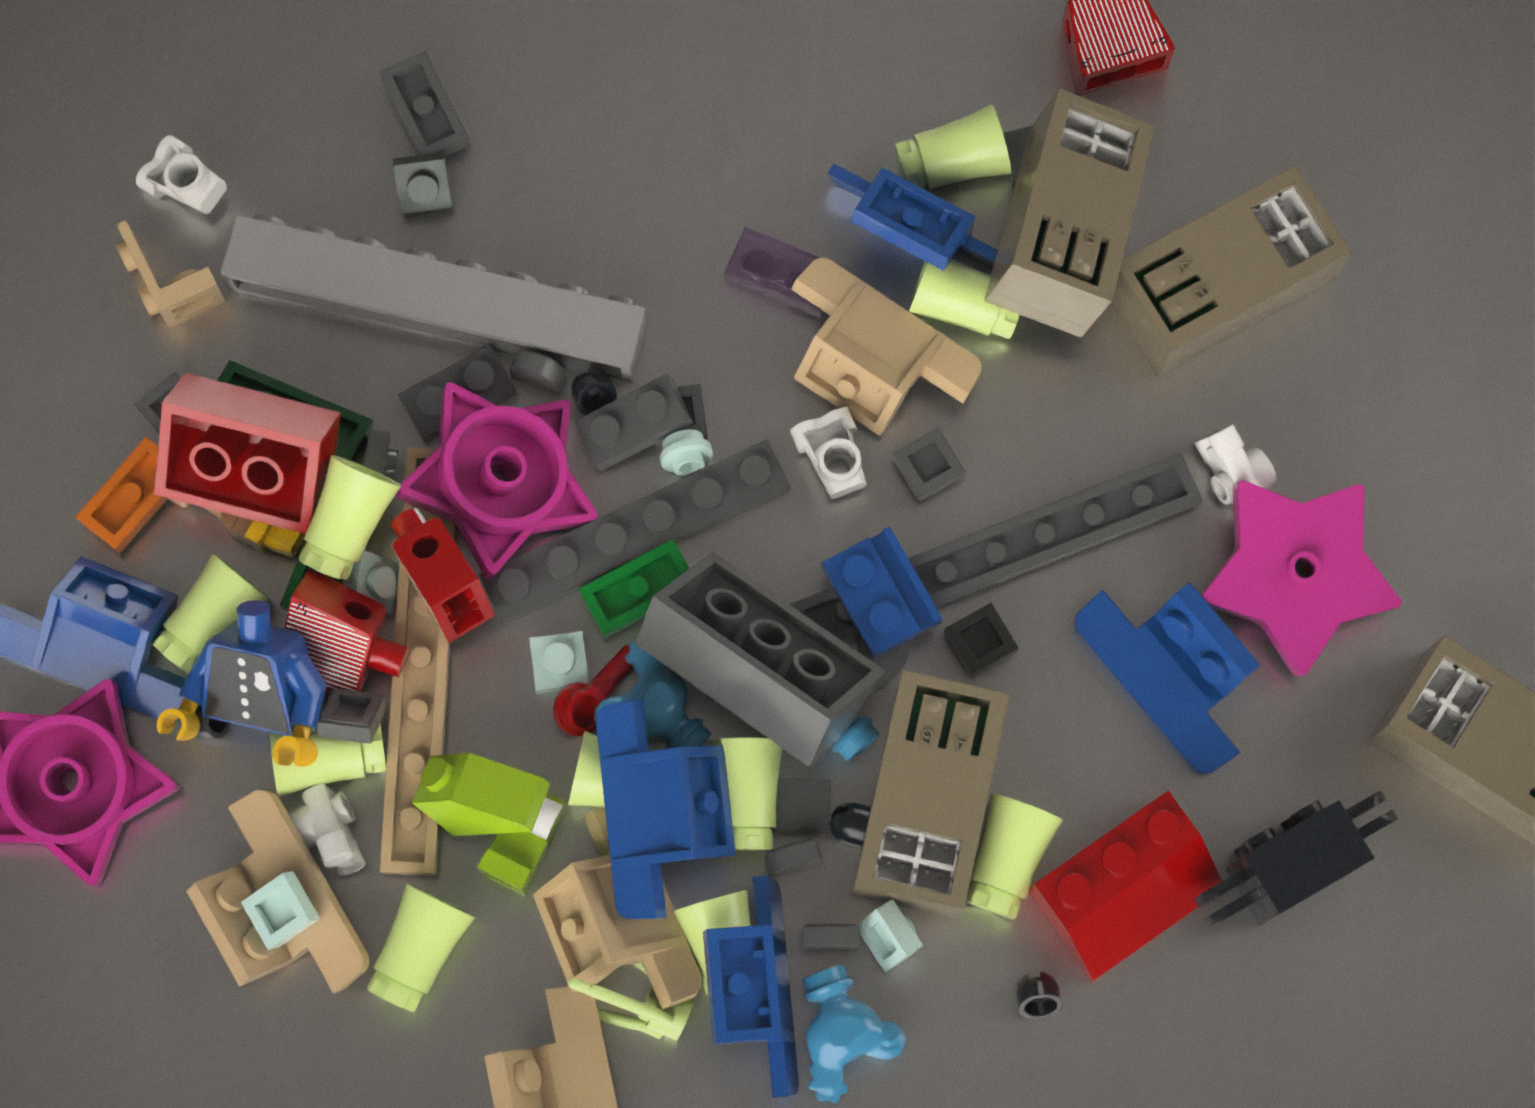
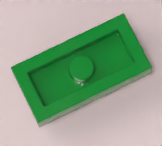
M671 539L578 590L603 638L607 639L644 619L653 595L690 568L676 543Z

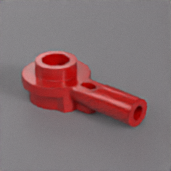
M624 645L589 684L575 682L568 684L560 690L553 705V717L559 729L566 734L578 737L583 736L584 731L591 733L597 729L594 720L595 708L602 700L608 698L613 692L614 687L633 668V665L625 660V656L629 653L628 645Z

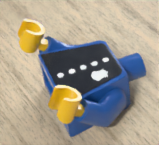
M258 600L243 602L237 607V620L206 641L178 694L183 699L179 708L167 709L160 714L157 719V731L160 734H169L174 729L177 719L180 718L182 725L176 740L187 741L194 738L200 729L199 718L195 711L198 706H201L203 717L284 735L274 745L273 758L276 764L290 766L294 761L295 766L307 767L313 764L318 756V748L315 742L309 738L310 732H314L317 729L326 683L311 660L305 637L300 632L271 626L270 605L267 602Z

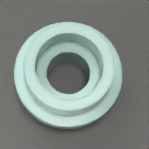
M692 429L681 430L672 433L663 440L660 461L663 469L666 471L674 472L679 476H690L705 467V464L711 460L713 451L710 442L704 439L700 431Z

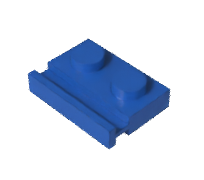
M890 526L874 537L867 538L821 562L823 573L873 660L919 636L921 632L941 624L943 618Z

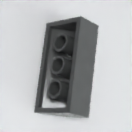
M711 552L653 595L635 641L637 646L652 655L657 661L666 665L697 687L702 693L710 696L741 718L746 724L758 730L785 749L787 753L809 767L839 741L883 680L886 673L881 667L714 552Z

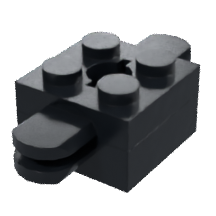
M1382 791L1374 793L1345 810L1340 800L1324 808L1318 799L1280 823L1284 831L1281 834L1276 835L1273 828L1269 827L1242 843V846L1233 851L1238 860L1226 868L1230 877L1193 899L1200 909L1235 888L1241 894L1240 898L1205 918L1210 928L1246 907H1249L1259 926L1375 859L1364 839L1398 820L1397 815L1392 809L1359 829L1356 828L1352 820L1386 801L1387 799Z

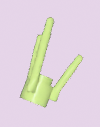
M642 962L633 964L647 975ZM571 978L568 981V986L574 990L638 1014L637 1018L598 1009L600 1022L642 1031L658 1039L664 1035L677 1041L694 1004V1000L689 999L661 1010L652 987L649 989L644 1001L640 1002L577 978Z

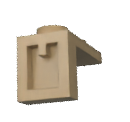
M123 220L116 224L124 240L115 243V246L129 272L138 268L145 284L136 289L150 316L160 313L168 327L171 328L226 301L209 267L201 270L189 269L172 278L170 285L161 288L128 222Z

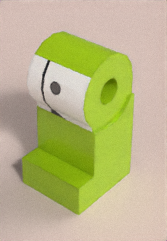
M547 792L533 831L497 834L490 849L487 848L477 866L480 873L526 896L554 840L553 836L565 813L567 802Z

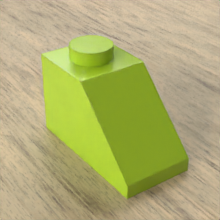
M470 752L432 755L422 771L421 781L412 804L453 836L532 832L550 783L543 777Z

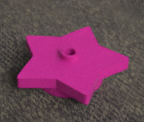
M452 382L446 383L441 394L438 449L401 483L402 486L395 495L401 501L455 523L486 579H492L530 534L578 528L596 520L598 517L593 505L568 469L565 451L571 409L570 401L559 400L523 408L497 406ZM492 472H500L506 481L497 479Z
M1242 480L1233 485L1235 547L1232 554L1200 595L1211 608L1251 620L1260 626L1295 677L1304 676L1308 673L1340 623L1400 607L1402 604L1399 596L1363 550L1365 489L1362 484H1357L1304 503L1297 502ZM1297 560L1305 568V578L1300 577L1295 571Z
M109 679L101 681L52 716L0 711V844H43L89 886H100L123 824L180 789V784L130 746L118 685L115 681ZM76 771L78 782L75 789L70 792L65 785V781L70 773Z

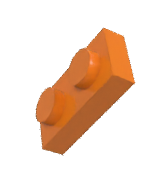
M147 437L140 442L75 516L82 525L118 554H121L168 500L166 497L154 495L158 446Z

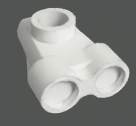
M172 135L166 136L161 140L153 160L143 165L136 177V185L152 196L161 198L167 195L205 214L212 211L227 190L226 182L209 170L197 156L193 155V150L189 145Z
M841 407L830 411L822 417L803 421L790 429L798 452L807 453L831 499L860 490L867 485L861 466V454L852 437V434L857 431V427L848 407ZM834 463H842L847 467L848 472L845 474H835L829 471L828 468Z
M1234 424L1221 430L1219 429L1194 443L1205 464L1208 463L1215 474L1211 478V486L1214 493L1226 505L1230 503L1233 505V485L1242 480L1265 489L1276 483V473L1269 458L1262 450L1256 447L1245 452L1243 449L1244 443Z
M324 783L305 790L302 793L305 803L289 810L288 814L308 849L318 846L324 865L326 867H335L336 873L339 876L350 875L361 870L366 863L358 842L353 839L348 827L349 823L355 821V814L345 794L341 791L335 794Z

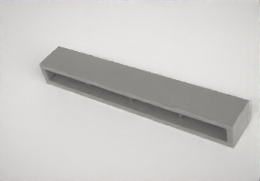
M255 214L254 218L240 215L236 217L220 271L230 291L479 348L491 345L494 351L514 356L517 351L531 350L555 360L562 367L588 372L587 369H598L608 377L633 383L648 323L646 308L640 307L639 303L632 298L622 295H610L608 299L588 295L586 289L569 283H560L557 288L537 283V279L521 272L510 271L506 276L486 272L487 269L483 265L469 260H458L456 265L436 260V257L427 251L415 248H408L405 253L385 249L386 246L383 243L367 237H356L355 241L335 237L333 232L319 226L307 225L304 230L285 226L282 220L266 214Z

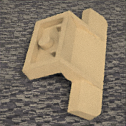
M817 258L812 261L797 277L791 288L792 291L830 315L814 336L794 379L837 408L848 407L852 418L879 436L888 428L908 390L920 376L963 404L981 374L982 365L977 356L828 258Z
M270 789L255 790L228 806L253 853L247 856L239 865L195 882L186 892L239 987L292 964L310 951L333 994L347 988L367 970L369 955L278 795ZM293 871L319 915L320 920L279 948L267 950L241 902L280 874Z
M605 808L592 810L583 818L599 857L572 862L533 893L567 983L569 979L577 978L596 985L621 965L642 962L661 1010L694 998L702 986V976L684 932L673 912L674 908L664 884L667 918L626 919L617 912ZM570 988L571 992H579L577 990Z
M569 986L545 989L555 1043L532 1049L501 1051L484 1056L494 1108H618L596 999L582 992H571Z

